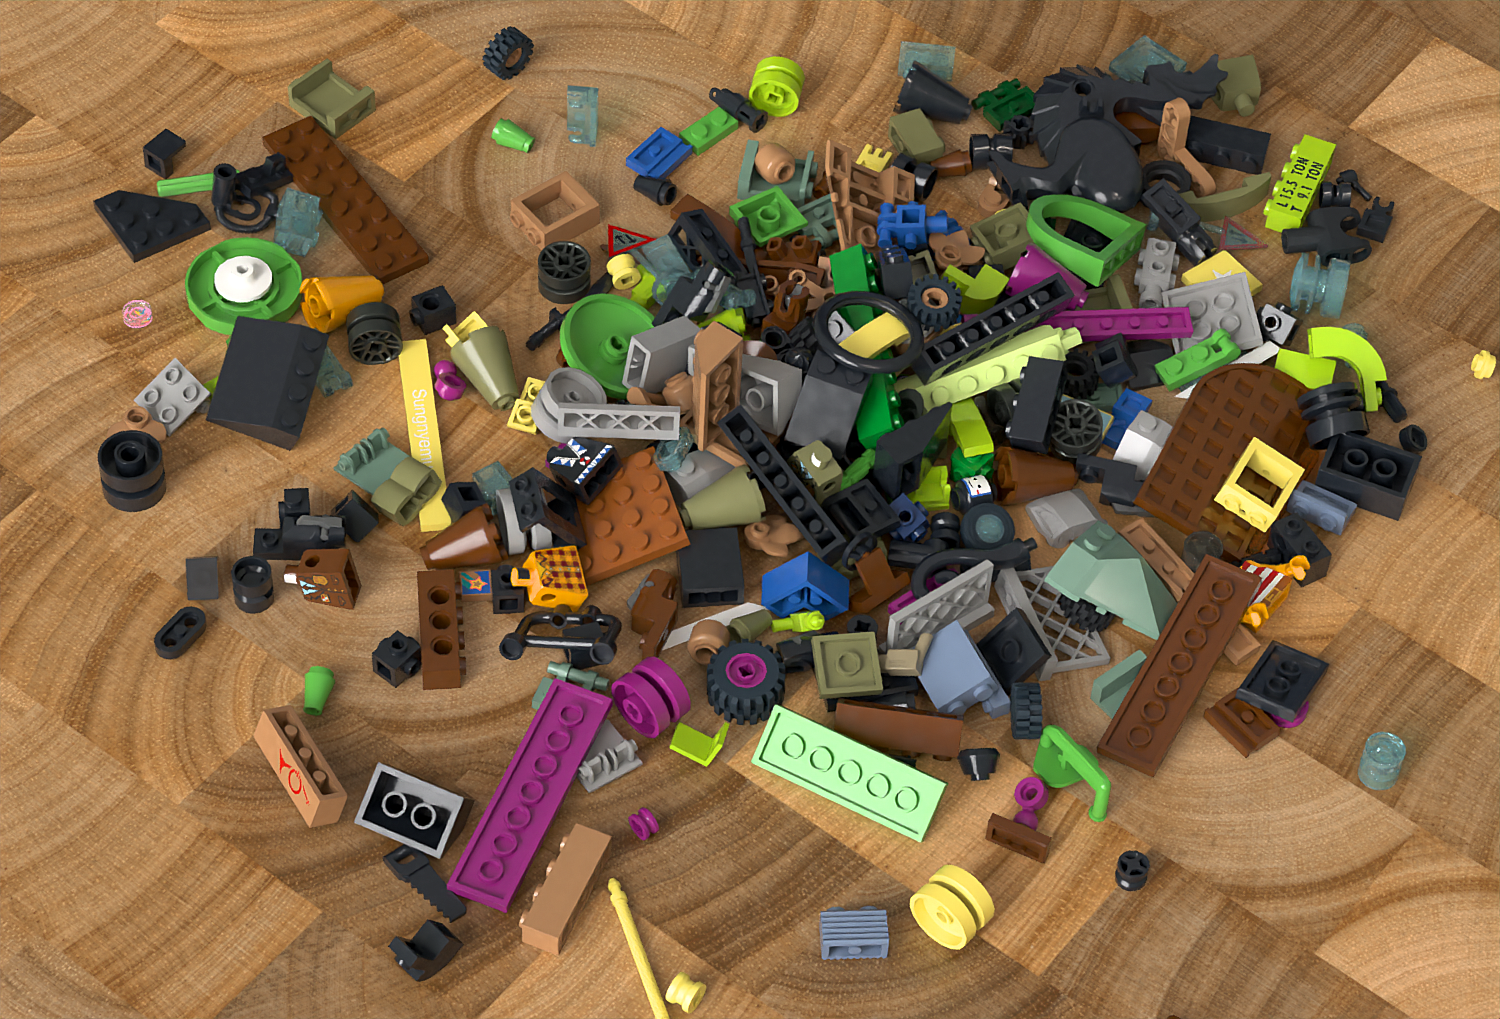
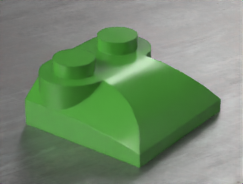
M778 186L729 206V215L733 218L734 225L738 228L739 218H749L751 235L759 247L768 244L770 238H782L808 226V221Z

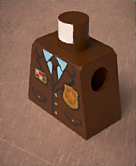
M309 549L303 552L299 565L287 564L284 571L285 582L299 584L304 599L307 601L344 609H354L362 585L350 549Z

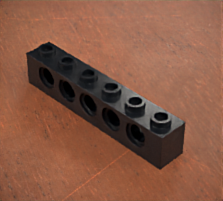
M1057 272L925 343L920 357L911 367L923 385L926 386L1061 313L1067 308L1075 295L1060 273Z
M741 404L719 420L717 424L825 564L832 567L842 559L843 553L849 545L848 541Z

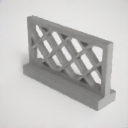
M987 559L890 615L887 641L879 645L878 653L887 654L888 649H911L916 646L922 633L933 635L955 620L960 623L964 630L970 631L994 617L995 609L988 603L994 565Z
M1054 566L1017 572L1014 567L1000 570L994 587L1007 615L1016 607L1022 609L1052 655L1035 671L1038 681L1050 680L1052 674L1056 672L1109 664L1111 658L1096 629L1094 632H1089L1088 627H1086V633L1083 635L1069 628L1070 621L1072 620L1071 617L1068 618L1065 625L1049 618L1052 611L1064 616L1065 612L1057 604L1063 594L1044 581ZM1028 580L1038 586L1033 592L1023 587L1020 581ZM1041 587L1057 595L1055 600L1051 601L1039 595L1038 592ZM1033 601L1049 609L1046 615L1033 609L1031 605ZM1044 625L1060 632L1058 638L1055 639L1045 634L1043 630ZM1066 635L1080 642V644L1075 649L1061 642L1062 637ZM1083 645L1094 649L1098 656L1091 657L1080 650ZM1058 649L1072 656V658L1058 662L1054 651Z

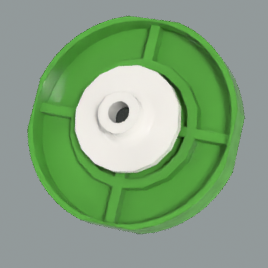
M233 238L201 252L189 266L185 277V290L189 309L207 328L225 335L232 334L237 316L286 322L297 311L303 293L300 294L302 273L299 264L283 247L259 238Z

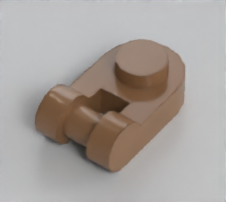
M991 175L978 201V211L985 218L994 215L999 210L1007 209L1011 204L1005 193L997 192L998 189L1002 190L993 175Z

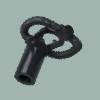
M226 163L217 165L213 172L211 202L214 205L217 220L221 225L236 233L250 234L251 232L253 234L266 229L272 221L278 220L280 209L278 208L279 198L272 191H268L260 195L270 200L262 221L254 224V226L236 225V223L229 221L224 213L244 221L254 220L260 215L261 206L253 198L249 199L246 196L237 195V192H235L236 190L238 191L235 188L237 171L232 165ZM234 201L241 202V205H244V203L252 205L255 211L251 214H244L239 212V210L231 209Z

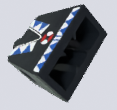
M581 437L572 438L563 449L556 446L551 447L546 456L556 483L574 494L585 505H589L623 467L614 445Z

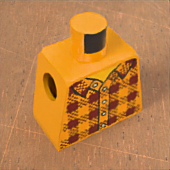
M576 546L535 550L530 554L522 568L512 569V585L526 587L529 601L533 605L555 608L559 604H565L571 608L572 612H577L588 596Z

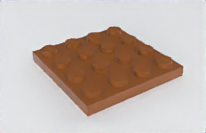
M654 446L622 458L623 467L589 505H585L576 498L587 545L577 550L586 586L691 545ZM543 490L546 503L556 498L546 490Z

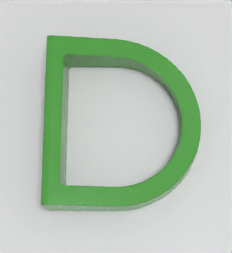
M1046 195L1037 198L1030 205L1026 221L1027 231L1037 246L1062 266L1097 287L1140 250L1147 225L1100 203L1070 195ZM1054 216L1074 219L1096 229L1113 241L1101 252H1096L1060 235L1049 227L1044 219Z

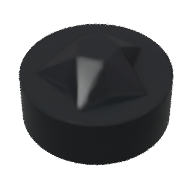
M1411 424L1400 430L1399 441L1405 451L1419 454L1426 450L1427 437L1419 426Z

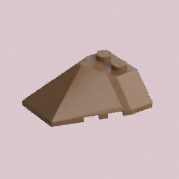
M828 140L826 144L825 170L841 251L862 244L868 253L872 252L875 257V252L881 251V247L878 246L880 236L877 234V219L881 214L880 205L891 203L894 205L893 213H897V205H907L908 202L914 201L915 175L895 166L881 172L869 169L851 161L852 148L833 140ZM891 238L892 245H898L897 238Z

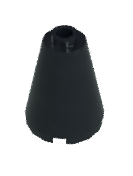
M914 60L912 67L915 68V71L909 69L898 96L897 103L901 104V106L895 105L893 112L902 114L920 108L925 117L932 120L960 124L962 119L967 121L973 107L968 104L970 98Z

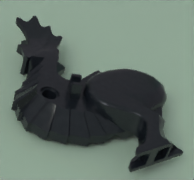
M1218 54L1212 55L1194 73L1191 70L1178 73L1175 71L1171 61L1165 64L1148 65L1144 70L1142 83L1133 79L1127 81L1116 74L1110 76L1096 66L1094 69L1079 64L1076 67H1060L1059 73L1044 77L1042 86L1033 95L1035 105L1031 115V120L1034 121L1032 141H1037L1040 157H1044V161H1047L1048 166L1031 167L1014 163L1005 159L996 150L988 151L992 161L987 162L986 165L1011 204L1016 205L1021 202L1028 212L1027 200H1036L1046 195L1081 197L1100 203L1120 213L1127 212L1135 208L1144 190V171L1139 158L1142 141L1119 123L1115 116L1122 112H1134L1161 127L1165 103L1180 97L1186 101L1189 109L1200 110L1205 100L1216 96V86L1227 79L1228 72L1218 68Z

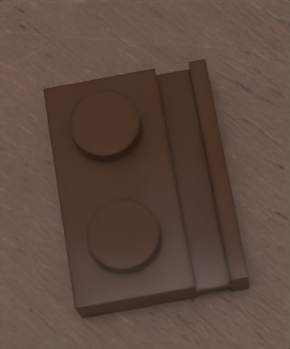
M1236 688L1217 701L1213 707L1205 709L1203 717L1247 758L1251 752L1259 750L1278 737L1281 728L1260 708L1235 698L1238 689Z

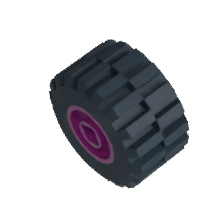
M742 639V643H736L735 640L730 641L729 647L726 648L722 645L718 648V654L713 653L710 658V664L707 666V695L710 706H714V712L718 716L724 713V720L728 722L735 718L738 725H743L744 720H750V725L757 724L758 718H761L763 722L768 720L769 713H772L775 704L782 705L785 694V665L781 663V656L778 652L773 654V647L768 644L763 647L762 641L759 640L749 643V639Z

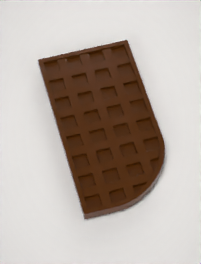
M1255 363L1229 364L1207 373L1192 389L1133 503L1229 562L1235 560L1239 563L1257 527L1252 526L1248 521L1226 509L1214 499L1254 437L1291 460L1305 432V428L1310 422L1302 420L1301 413L1304 410L1298 408L1297 399L1313 389L1307 388L1303 383L1281 370ZM1245 466L1235 484L1268 505L1278 487L1248 466Z

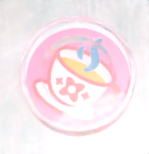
M132 300L126 303L122 309L124 323L131 328H143L152 321V308L146 301Z

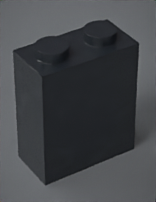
M737 527L686 530L691 545L676 550L682 608L743 604L745 585Z

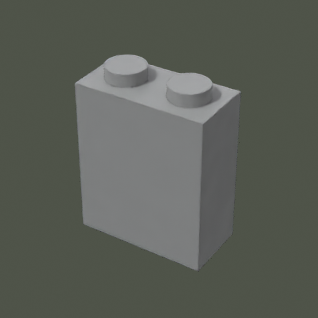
M682 316L632 336L622 384L628 389L640 387L646 392L655 394L663 391L667 379L685 371L688 363V346L694 345V339L700 328L687 317Z

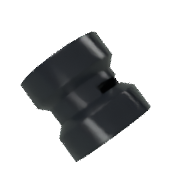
M1321 181L1319 208L1350 207L1351 183L1341 182L1339 185H1333L1331 182Z
M941 512L932 516L930 519V530L932 532L930 539L938 538L944 540L949 544L950 549L960 548V535L958 534L960 531V518L950 512Z

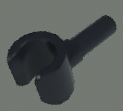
M1348 169L1339 173L1341 177L1336 179L1338 185L1341 182L1351 183V187L1367 202L1372 199V196L1358 183V177L1354 170Z

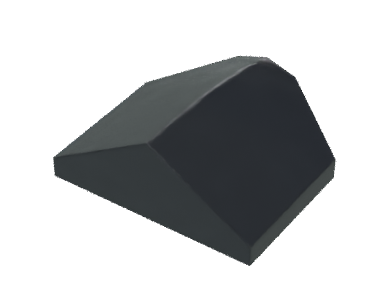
M1152 339L1127 342L1132 361L1135 363L1138 371L1137 377L1125 382L1128 389L1139 391L1163 386L1164 383L1155 371V365L1174 356L1171 347L1168 344Z

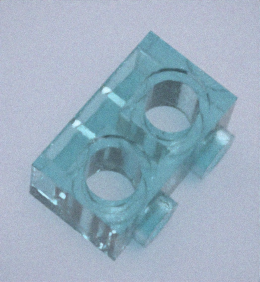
M287 187L278 206L273 243L283 247L289 253L305 257L309 248H314L318 240L319 231H316L315 227L319 225L322 216V210L318 209L320 197Z

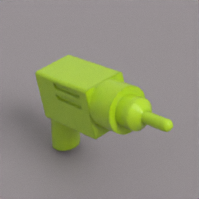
M639 264L636 269L640 272L642 281L631 290L630 300L648 310L665 294V282L653 276L643 264Z
M808 610L792 613L788 618L772 620V625L770 626L772 632L791 629L793 632H806L822 629L825 620L819 610Z

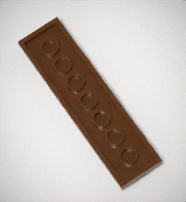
M308 116L262 137L263 145L271 155L280 152L286 157V168L293 174V182L367 272L377 280H380L382 285L429 263V255L312 116Z
M1208 554L1205 555L1098 743L1097 753L1154 778L1262 584V577Z

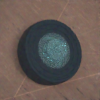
M982 503L972 507L964 515L960 524V536L966 548L996 549L1013 541L1015 526L1011 516L1005 509L993 503Z

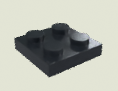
M1017 607L976 644L1007 696L1011 694L1012 683H1023L1052 656L1025 612Z

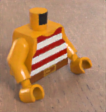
M1299 555L1292 558L1289 563L1281 565L1259 564L1252 560L1245 561L1240 568L1262 577V584L1240 623H1244L1253 632L1257 633L1288 598L1292 578L1295 576L1297 580H1302L1305 577L1306 573L1304 570L1310 569L1307 558Z

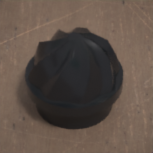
M799 346L788 351L785 356V363L802 369V376H805L808 373L814 355L810 350Z

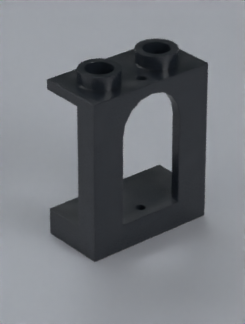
M534 467L508 481L519 529L522 533L539 523L551 531L554 548L576 546L578 550L587 545L574 494ZM541 488L556 498L546 504Z

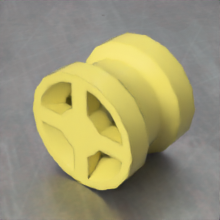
M630 254L618 255L607 263L606 268L608 273L613 276L612 282L616 289L624 290L631 288L641 279L640 272L634 268L635 261Z
M682 971L669 986L666 1000L672 1004H680L682 1010L690 1014L701 1002L706 991V985L700 981L693 982L690 980V976Z

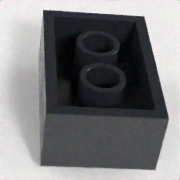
M1345 432L1332 437L1318 470L1315 485L1357 504L1359 508L1399 521L1415 482L1422 456L1352 432Z

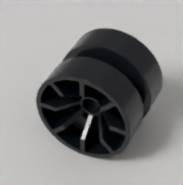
M127 430L113 434L101 444L97 458L102 491L106 501L112 507L125 512H140L155 506L166 492L163 455L159 442L146 432Z

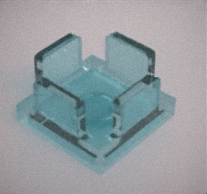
M1144 35L1110 62L1109 71L1127 81L1133 79L1142 83L1144 70L1148 65L1165 64L1171 61L1175 71L1183 73L1186 70L1187 62Z

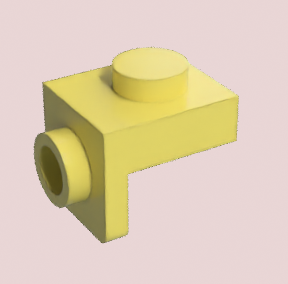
M474 311L454 330L447 324L443 327V330L449 335L445 339L446 342L453 347L459 340H461L462 344L469 340L468 334L470 332L489 326Z

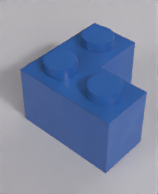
M808 551L762 576L761 605L780 618H785L804 607L808 610H819L824 616V620L827 621L848 610L849 579Z

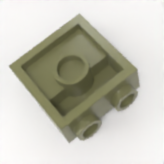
M1021 202L970 225L973 236L969 238L972 242L971 246L985 248L982 258L984 265L1002 264L1003 270L1009 269L1017 265L1021 257L1020 253L1026 251L1025 248L1029 242L1034 243L1026 227L1028 211Z

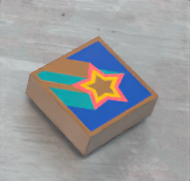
M490 570L459 571L462 592L461 602L492 601Z

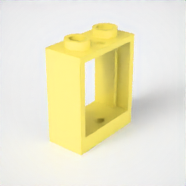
M1254 437L1240 456L1214 500L1265 533L1277 518L1305 469ZM1245 466H1248L1283 489L1273 507L1235 484Z

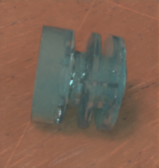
M1302 252L1299 261L1294 267L1289 295L1292 311L1298 312L1300 300H1306L1304 313L1309 314L1314 302L1320 303V316L1339 320L1351 261L1331 258L1327 269H1321V255H1316L1313 267L1307 266L1309 253Z

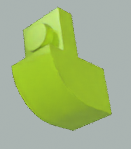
M949 264L941 278L942 280L944 276L948 277V284L954 281L956 289L960 288V296H962L960 311L963 314H981L994 307L1010 278L987 264L982 267L975 279Z

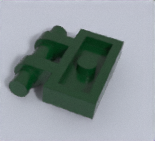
M1015 78L1011 81L1005 80L999 83L997 88L991 91L985 90L979 93L978 97L971 101V105L974 110L984 107L983 116L1001 132L1003 131L1004 121L1011 122L1014 115L1026 117L1032 115L1035 105L1033 95L1035 93L1028 86L1019 89L1021 87L1020 81Z

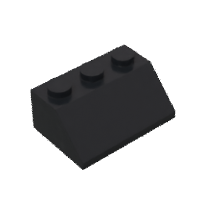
M378 762L354 823L442 859L463 831L475 800L394 766Z

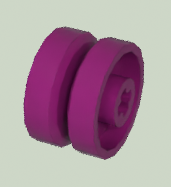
M646 657L632 669V672L625 673L611 686L614 703L623 718L639 734L647 738H656L670 726V722H676L691 708L688 691L681 679L672 668L656 657Z

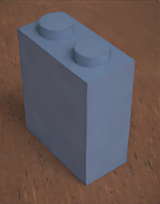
M957 620L933 634V639L923 661L922 674L918 678L939 712L962 715L966 709L975 703L988 699L993 692L999 689V686L966 631Z

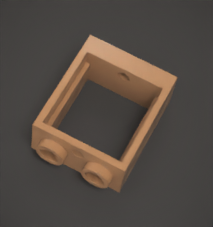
M564 171L512 199L510 219L516 228H520L527 235L532 245H537L542 250L551 243L569 241L600 224V204L567 171ZM560 197L574 212L546 227L532 212Z

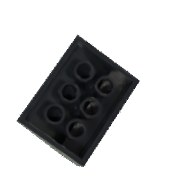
M237 316L206 421L290 451L300 438L329 335L300 324Z

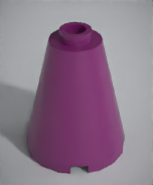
M1029 242L1025 248L1028 252L1025 257H1020L1007 285L1009 288L1005 291V294L1012 297L1059 272L1075 295L1066 310L1075 311L1077 307L1083 308L1089 296V292L1085 291L1087 285L1039 246Z

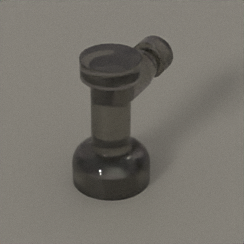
M977 396L974 399V404L977 406L993 441V447L999 446L1007 439L1006 430L1002 425L995 424L992 420L985 397Z

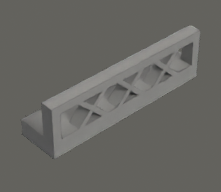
M558 402V436L679 440L680 406Z

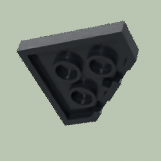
M117 190L93 201L94 209L134 263L211 230L210 221L197 204L122 190Z

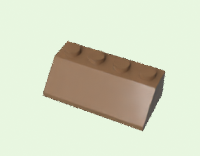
M713 321L706 329H701L694 339L692 418L697 446L702 452L723 432L717 422L740 405L743 338L716 321Z

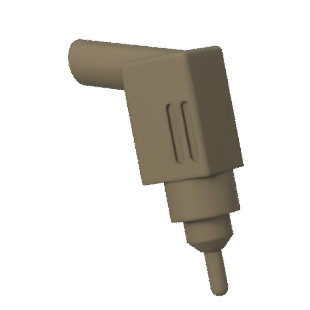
M922 633L915 649H888L887 654H878L880 672L888 673L890 676H921L923 661L933 635Z

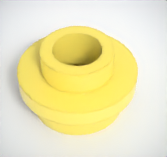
M1486 350L1476 354L1471 364V370L1474 371L1475 378H1489L1494 371L1496 357L1490 355V352Z

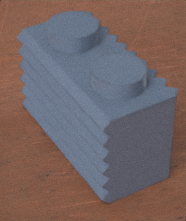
M864 906L859 910L831 907L827 911H820L819 932L823 960H839L841 958L844 960L847 958L865 959L867 957L870 959L882 957L884 959L887 957L889 936L886 909Z

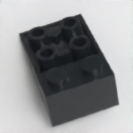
M950 401L940 407L932 408L927 414L916 420L908 421L903 427L892 433H885L877 440L873 479L893 501L902 493L908 495L919 489L947 444L953 405Z

